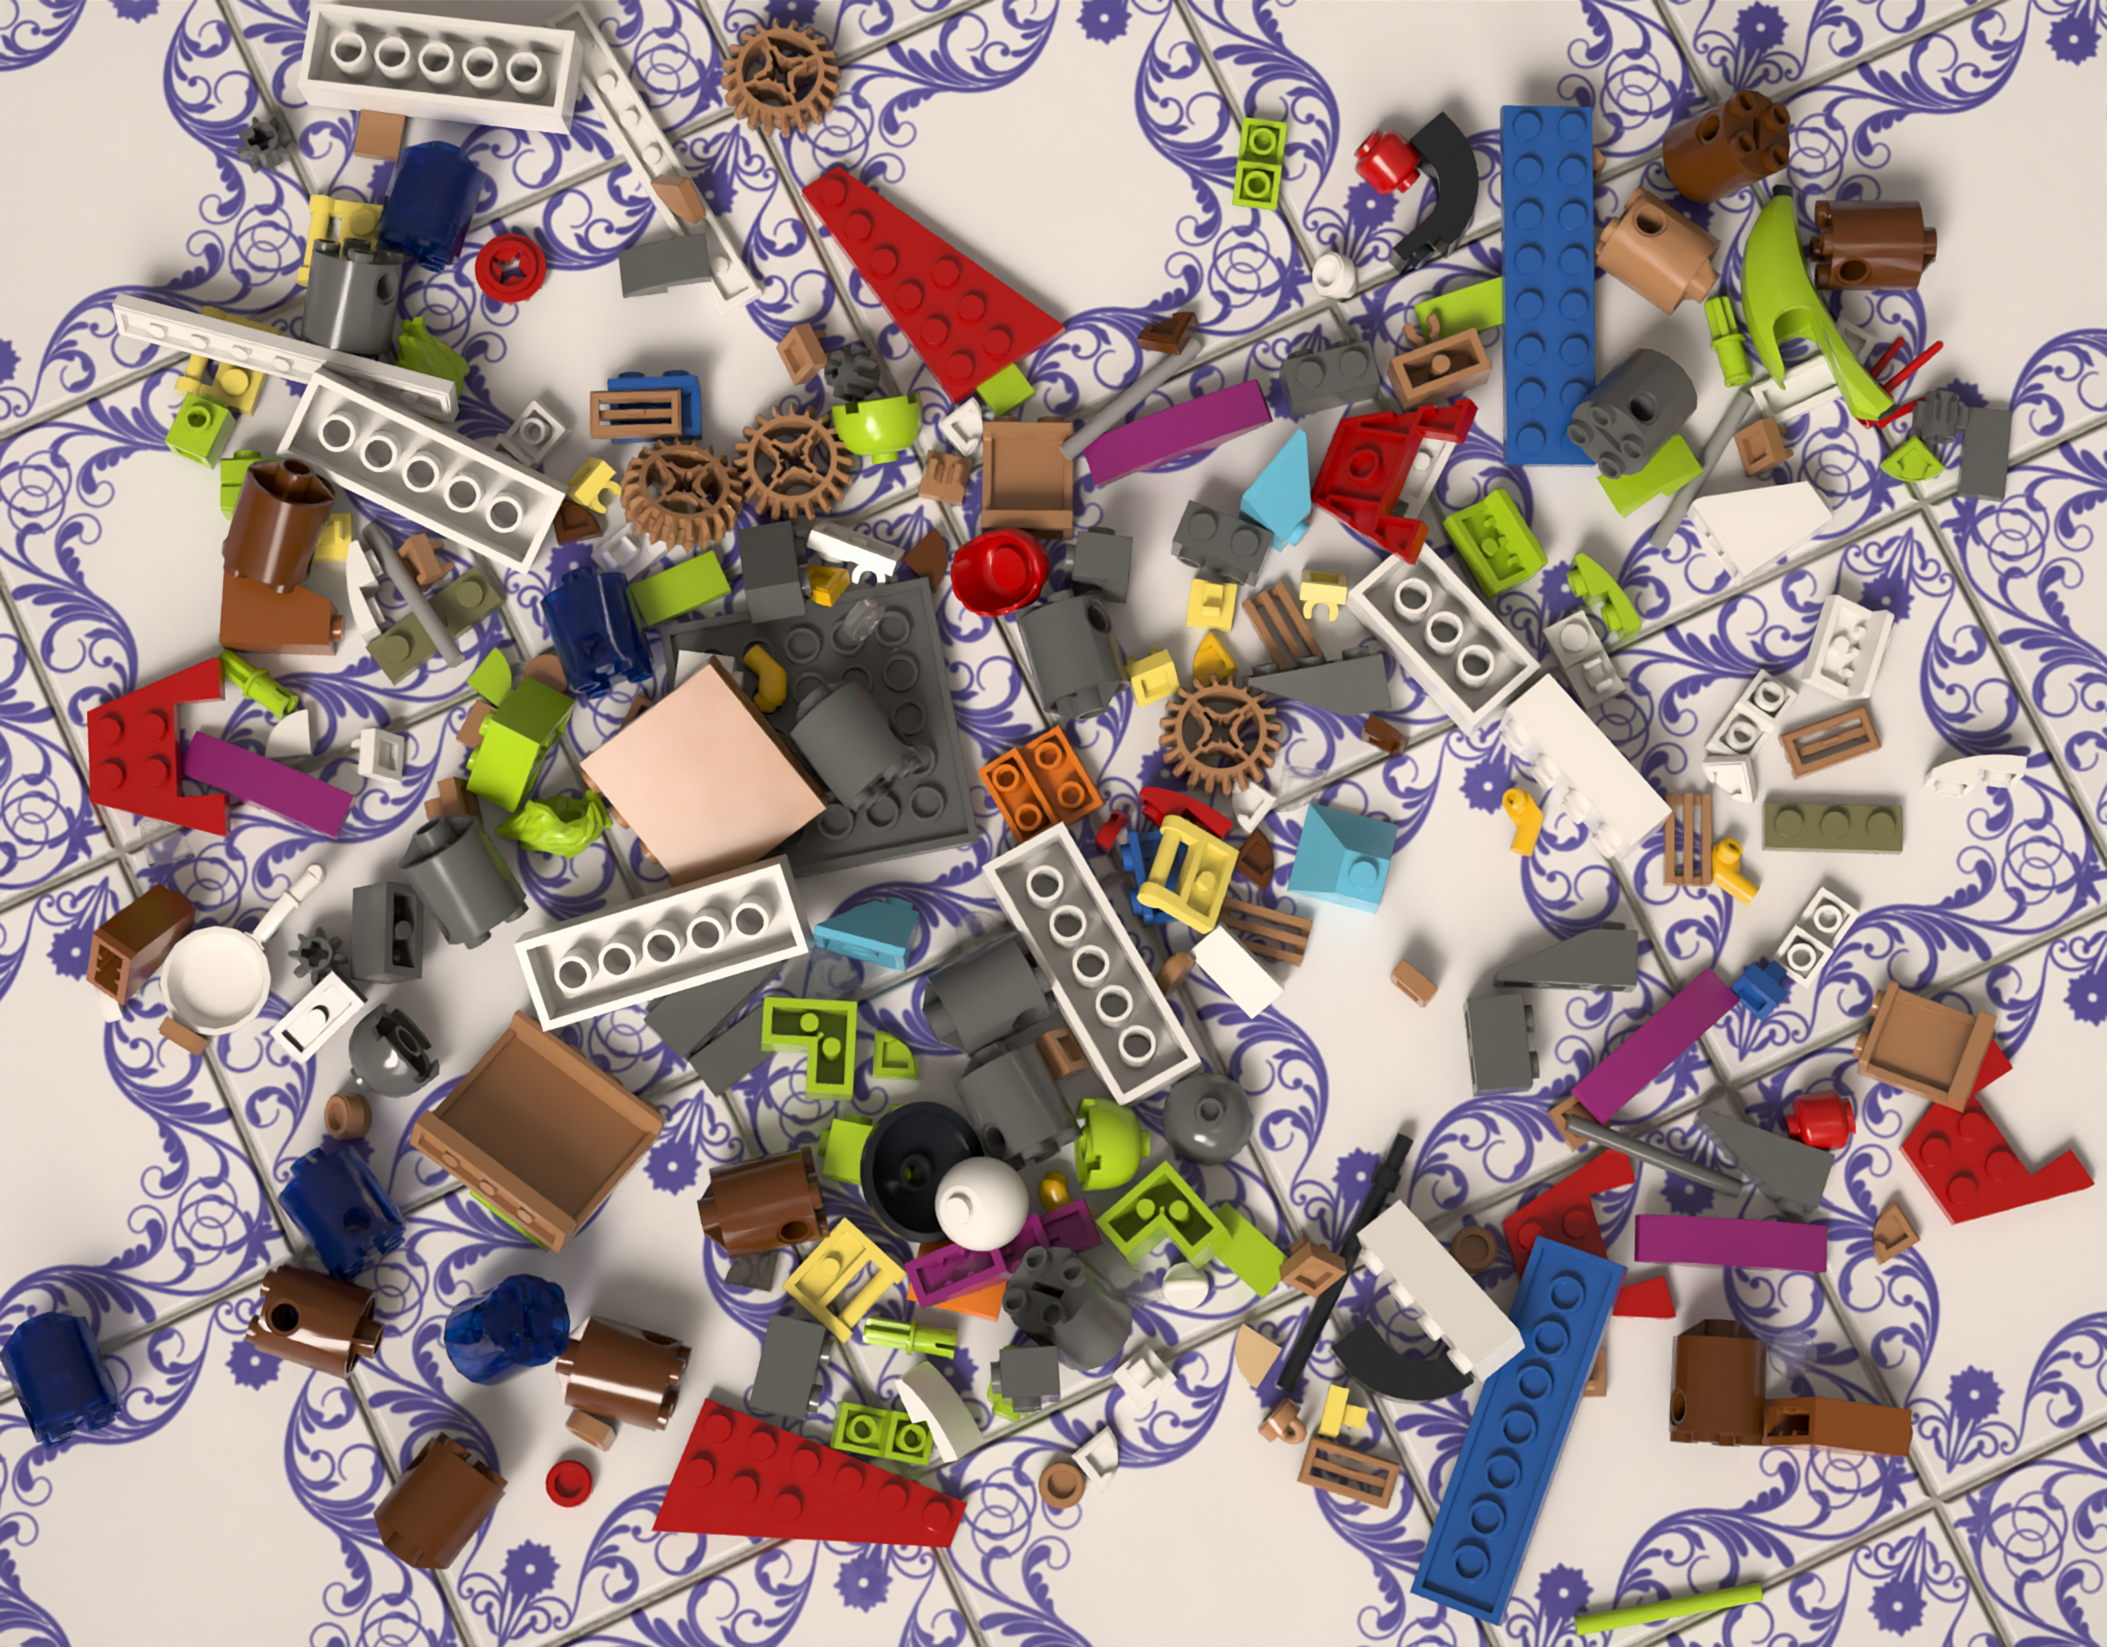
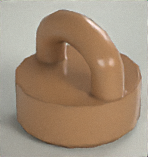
M336 1093L330 1097L324 1110V1121L328 1133L334 1139H359L364 1137L371 1127V1108L363 1095Z
M1284 1397L1259 1424L1258 1432L1270 1443L1277 1437L1283 1442L1292 1445L1303 1442L1307 1436V1431L1304 1423L1297 1417L1301 1407L1290 1397ZM1289 1425L1295 1431V1433L1288 1431L1286 1429L1287 1426Z

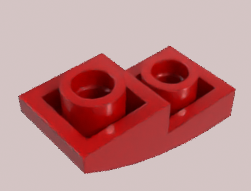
M1144 786L1139 792L1138 802L1143 805L1140 812L1159 828L1165 816L1176 815L1182 818L1186 817L1192 824L1223 842L1232 833L1233 822L1206 804L1189 796L1149 786Z

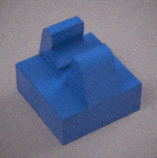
M1774 959L1764 970H1761L1752 962L1729 989L1740 999L1739 1002L1763 1021L1787 995L1788 992L1778 982L1788 971Z

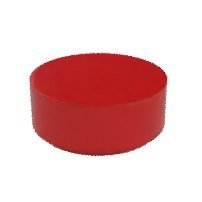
M561 1461L555 1464L548 1472L545 1483L546 1491L550 1499L559 1506L565 1508L579 1507L586 1503L593 1493V1475L584 1464L578 1461Z

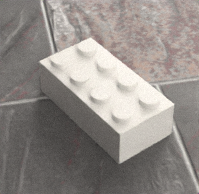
M1425 542L1415 565H1409L1392 554L1348 593L1346 607L1468 737L1474 734L1536 678L1541 668V665Z
M1549 673L1506 709L1498 727L1503 732L1500 735L1503 744L1515 756L1522 754L1533 766L1530 772L1535 780L1544 789L1549 790L1553 788L1564 800L1561 803L1564 812L1576 824L1579 825L1583 822L1594 834L1591 838L1592 842L1606 858L1610 859L1614 856L1619 863H1622L1662 828L1673 810Z

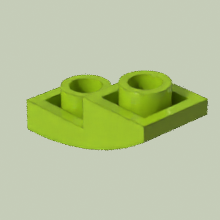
M1243 117L1232 200L1233 206L1276 211L1288 123Z
M1502 276L1414 305L1426 344H1429L1428 337L1430 334L1426 318L1432 314H1436L1440 324V340L1474 327L1477 333L1502 325Z
M1678 434L1670 439L1642 471L1632 475L1623 474L1619 479H1610L1602 474L1597 479L1617 512L1625 518L1662 492L1668 497L1705 471L1684 437Z
M1583 552L1574 555L1569 566L1571 571L1566 573L1573 595L1576 598L1582 596L1586 608L1600 602L1604 603L1605 606L1600 608L1604 624L1610 633L1616 631L1620 643L1636 637L1642 628V624L1635 609L1619 585L1600 565Z
M838 1401L829 1448L928 1466L933 1436L926 1420L912 1424L908 1413Z

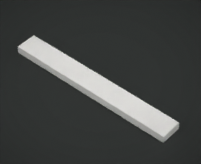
M580 0L543 21L544 28L576 32L584 49L579 85L673 237L705 233L711 282H703L702 284L723 318L762 297L761 289L582 1ZM660 174L690 178L705 209L706 216L696 224L680 218L663 203L650 182Z
M118 293L112 304L119 334L304 384H309L314 371L322 366L418 414L453 423L459 412L455 382L122 293Z

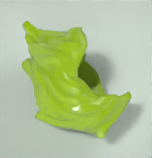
M422 316L414 317L412 322L403 320L401 326L404 332L400 333L397 338L400 348L397 351L396 366L455 382L458 400L463 389L464 377L470 372L467 361L448 347L441 339L431 335L426 329L425 320ZM427 417L439 424H443L446 422L439 419Z
M590 788L581 800L558 795L543 800L542 798L535 801L529 799L523 809L505 819L494 828L495 835H506V839L521 841L519 847L523 850L546 851L557 856H565L567 860H570L597 841L605 828L610 829L613 826V822L608 817L600 795Z

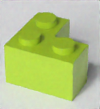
M529 676L523 680L516 690L509 688L502 697L497 712L491 709L480 726L479 734L484 736L481 745L478 744L468 760L466 769L472 771L466 789L515 814L533 792L545 757L563 736L576 700Z
M764 997L761 1051L807 1053L805 1099L852 1101L857 1001Z
M1167 1160L1095 1221L1102 1234L1131 1267L1168 1237L1198 1271L1233 1241L1227 1228Z

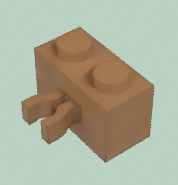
M1436 314L1429 315L1426 318V324L1430 329V334L1428 337L1429 344L1426 345L1424 338L1415 333L1412 322L1403 325L1402 332L1407 343L1415 348V350L1391 358L1387 371V376L1403 413L1415 411L1419 406L1433 404L1487 384L1492 367L1475 327L1440 340V324Z

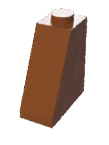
M224 570L219 643L224 649H229L235 653L336 656V643L344 641L345 619L344 615H338V610L331 600L298 584L295 585L292 593H278L271 590L267 583L256 581L250 577L237 578L229 575Z
M160 883L156 884L93 933L86 980L124 1006L163 964L174 945L192 932L196 908L191 905L190 901L183 894L177 891H170Z
M1823 1397L1765 1399L1762 1446L1879 1458L1909 1457V1448L1913 1437L1911 1426L1912 1410Z

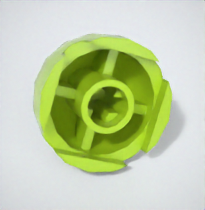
M920 392L907 393L905 396L894 397L893 395L832 406L834 425L840 441H843L846 449L855 455L871 456L872 464L898 461V451L907 449L919 438L923 425Z
M1083 1097L1079 1101L1075 1119H1084V1125L1081 1127L1084 1135L1074 1141V1159L1078 1182H1085L1081 1188L1083 1191L1116 1189L1129 1182L1138 1172L1141 1158L1149 1157V1131L1141 1130L1137 1115L1127 1105L1119 1106L1114 1099Z

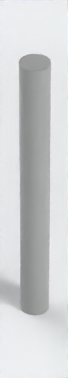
M1190 337L1181 355H1168L1060 445L1059 450L1061 454L1071 461L1202 351L1200 343L1194 337Z
M1739 391L1698 459L1705 472L1681 487L1649 540V543L1655 548L1662 551L1666 549L1687 514L1691 503L1696 499L1753 404L1754 398L1749 394Z
M371 523L365 526L361 534L371 549H373L378 560L448 666L455 668L461 665L465 660V656L378 525Z

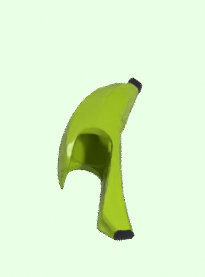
M1776 184L1772 187L1773 199L1761 211L1746 240L1739 275L1742 309L1757 354L1764 368L1779 388L1786 390L1783 381L1786 373L1778 347L1783 342L1794 338H1806L1813 341L1824 356L1852 417L1881 421L1895 413L1900 405L1880 387L1859 362L1807 275L1808 266L1793 201V187Z

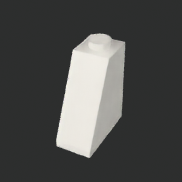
M1808 481L1699 497L1691 503L1686 514L1737 587L1825 531L1834 518L1831 514L1833 508L1827 496L1820 489L1814 490Z

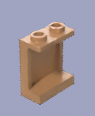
M996 416L992 418V422H983L982 534L1002 527H1015L1032 534L1037 539L1072 540L1073 459L1071 461L1067 460L1061 454L1059 446L1073 435V423L1064 422L1063 418L1057 416L1040 417L1037 419V422H1019V418L1014 416Z
M1891 979L1887 990L1878 989L1873 999L1869 1015L1876 1018L1870 1033L1861 1031L1855 1045L1852 1057L1859 1059L1857 1074L1964 1113L1996 1030L1998 1017L1983 1011L1979 1012L1978 1017L1904 991L1899 988L1900 982Z

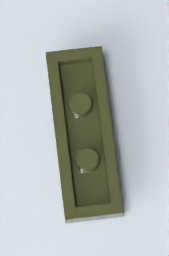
M476 566L428 600L454 641L504 605L501 598ZM413 612L365 646L394 686L440 653Z
M1764 802L1762 805V851L1899 855L1903 851L1902 806Z

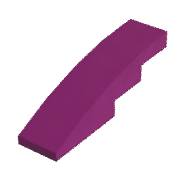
M1253 379L1167 408L1102 434L1086 447L1083 452L1095 485L1104 487L1140 470L1149 472L1185 455L1192 457L1269 424L1273 422V418L1259 380Z
M196 731L181 761L183 776L218 792L227 794L256 809L266 810L297 825L300 823L335 840L338 839L357 800L354 795L314 777L199 731Z
M1707 967L1571 1090L1572 1094L1603 1125L1729 1012L1740 999L1710 967Z
M1082 1198L1042 1216L1038 1213L1028 1216L1020 1233L1011 1242L1000 1248L989 1251H975L953 1243L907 1262L904 1266L919 1305L923 1309L1009 1281L1022 1263L1025 1253L1032 1247L1042 1246L1045 1249L1052 1246L1065 1247L1079 1254L1103 1243L1087 1202Z
M1638 1214L1635 1215L1634 1262L1710 1269L1735 1268L1757 1271L1782 1270L1815 1274L1827 1272V1226L1733 1218Z

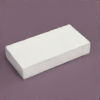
M1822 354L1785 371L1786 375L1783 377L1786 390L1780 389L1775 381L1770 378L1750 387L1747 392L1754 398L1753 404L1760 418L1775 417L1777 426L1783 425L1842 397Z

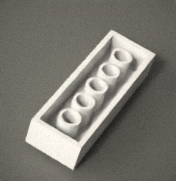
M312 2L297 87L307 103L313 106L357 111L363 109L410 117L570 135L584 49L575 31Z
M322 366L314 371L276 452V455L282 458L301 460L314 469L315 474L524 575H527L569 489L567 485Z
M1063 821L982 866V876L1014 932L1018 930L1030 951L1028 957L1034 967L1039 965L1051 987L1049 991L1051 997L1110 1099H1114L1119 1106L1127 1105L1131 1108L1200 1069L1201 1060Z
M783 854L525 932L514 945L543 1031H548L808 953L815 940L787 855Z

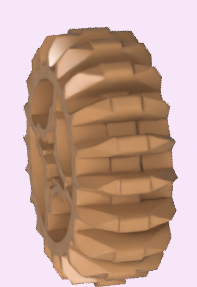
M775 17L772 21L773 29L765 30L764 25L757 22L755 25L756 36L753 37L749 33L742 31L740 40L743 46L730 45L728 48L729 55L733 59H726L722 62V69L728 75L721 78L722 89L728 91L724 96L726 104L728 106H736L734 117L738 121L748 117L747 126L751 131L764 124V135L768 138L772 136L775 128H781L782 136L787 139L790 137V127L797 126L798 131L805 135L807 132V120L820 126L823 120L819 110L832 113L834 103L830 98L840 95V86L835 82L840 80L842 76L841 69L834 66L838 61L836 52L834 50L826 51L829 44L825 36L814 39L815 29L811 25L800 33L798 21L795 19L791 20L788 29L781 28L780 20ZM779 50L793 51L801 55L793 58L785 57ZM764 55L766 65L763 70L753 74L754 79L745 82L750 67ZM774 65H776L779 74H785V79L788 77L789 92L786 91L783 83H778L777 78L775 79ZM818 74L811 92L804 99L798 101L796 92L799 87L808 83L809 77ZM757 98H759L761 101L767 99H776L780 101L784 107L766 105L758 101Z
M791 403L788 407L789 415L781 416L778 406H773L771 408L772 420L767 421L763 415L757 414L755 421L759 429L755 430L747 426L743 428V436L749 442L741 441L735 443V452L743 457L732 460V467L737 468V472H741L734 480L742 482V487L747 488L742 494L745 503L748 504L758 500L755 511L760 516L772 508L771 518L775 523L782 519L783 513H789V520L795 526L799 521V513L806 512L807 520L813 523L816 521L814 509L819 507L824 514L829 515L832 512V507L828 499L831 498L836 502H842L845 499L844 493L837 486L850 487L852 485V477L845 472L854 469L855 462L853 458L845 456L851 451L846 449L843 441H839L836 427L828 429L832 422L831 416L828 413L821 415L815 421V407L808 406L802 416L798 415L797 405ZM786 434H802L792 443H783L776 439ZM819 442L826 448L831 457L830 468L826 477L819 474L818 468L811 463L815 455V447ZM761 452L767 454L769 461L776 466L771 475L772 482L768 487L763 484L756 473L757 462ZM798 458L801 459L802 468L799 469L793 466L789 471L786 470V460L794 463ZM796 485H803L811 489L810 492L801 495H785L791 487Z
M677 436L671 442V446H667L659 439L654 445L653 450L643 446L638 458L632 457L628 463L625 475L622 476L620 503L621 507L625 509L626 522L635 523L636 535L649 533L651 546L658 541L666 542L668 552L675 545H682L688 554L693 544L698 545L704 551L710 545L711 540L720 544L722 539L725 538L726 532H731L736 526L737 517L741 514L743 502H741L743 494L742 482L734 480L738 476L737 468L728 467L727 455L714 457L712 445L704 450L697 448L695 438L689 445H682ZM650 485L657 489L656 495L658 498L656 500L653 499L648 491ZM708 490L716 502L713 506L707 501L708 495L705 492Z
M1212 673L1209 677L1210 687L1205 688L1198 677L1192 679L1193 695L1183 687L1177 689L1176 695L1183 705L1174 701L1166 703L1165 710L1173 717L1160 718L1159 727L1171 733L1159 736L1158 742L1159 746L1174 747L1163 755V761L1166 764L1180 761L1173 770V776L1176 779L1189 772L1191 774L1187 782L1189 789L1193 790L1199 780L1206 782L1204 794L1211 796L1214 784H1222V794L1226 797L1231 794V782L1237 781L1241 792L1248 790L1249 784L1246 775L1260 783L1264 779V774L1258 765L1270 769L1274 767L1275 759L1267 752L1274 753L1280 751L1281 742L1270 737L1280 734L1282 725L1277 722H1267L1277 715V708L1275 706L1260 708L1267 700L1268 695L1265 691L1257 693L1252 698L1250 696L1252 686L1244 683L1241 690L1235 688L1236 675L1229 674L1225 686L1219 685L1218 675ZM1211 702H1227L1240 708H1235L1227 714H1218L1208 706L1205 708L1203 705ZM1190 714L1197 720L1196 725L1203 733V736L1191 752L1186 748L1182 736L1183 725ZM1251 717L1257 729L1258 744L1249 756L1243 749L1244 744L1240 741L1238 732ZM1219 727L1220 731L1221 727L1227 729L1231 727L1228 734V742L1222 743L1221 738L1219 743L1211 741L1212 728ZM1221 755L1229 759L1231 763L1236 762L1238 765L1229 768H1214L1204 765L1201 761L1205 762L1212 756Z

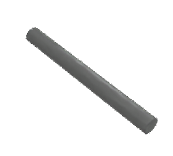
M1573 1113L1569 1115L1566 1121L1565 1131L1731 1197L1737 1198L1741 1192L1743 1181Z

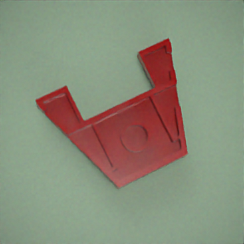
M1471 399L1455 400V405L1438 408L1435 404L1419 406L1415 412L1396 414L1392 410L1340 419L1310 492L1311 502L1320 510L1409 565H1415L1429 528L1421 520L1393 516L1392 513L1422 439L1430 438L1464 444L1478 407Z
M219 657L210 658L87 711L91 803L222 837H231L229 795L223 793L183 797L179 705L226 701L224 660Z
M1993 1038L1964 1113L1933 1102L1898 1148L1952 1226L2025 1205L2050 1200L2062 1195L2083 1191L2095 1184L2071 1149L2030 1175L1976 1099V1093L2013 1069Z
M1609 1148L1501 1222L1519 1285L1537 1235L1608 1260L1590 1196L1636 1182L1628 1155ZM1662 1276L1621 1288L1612 1316L1616 1318H1653L1656 1320L1675 1318L1676 1313L1665 1277Z

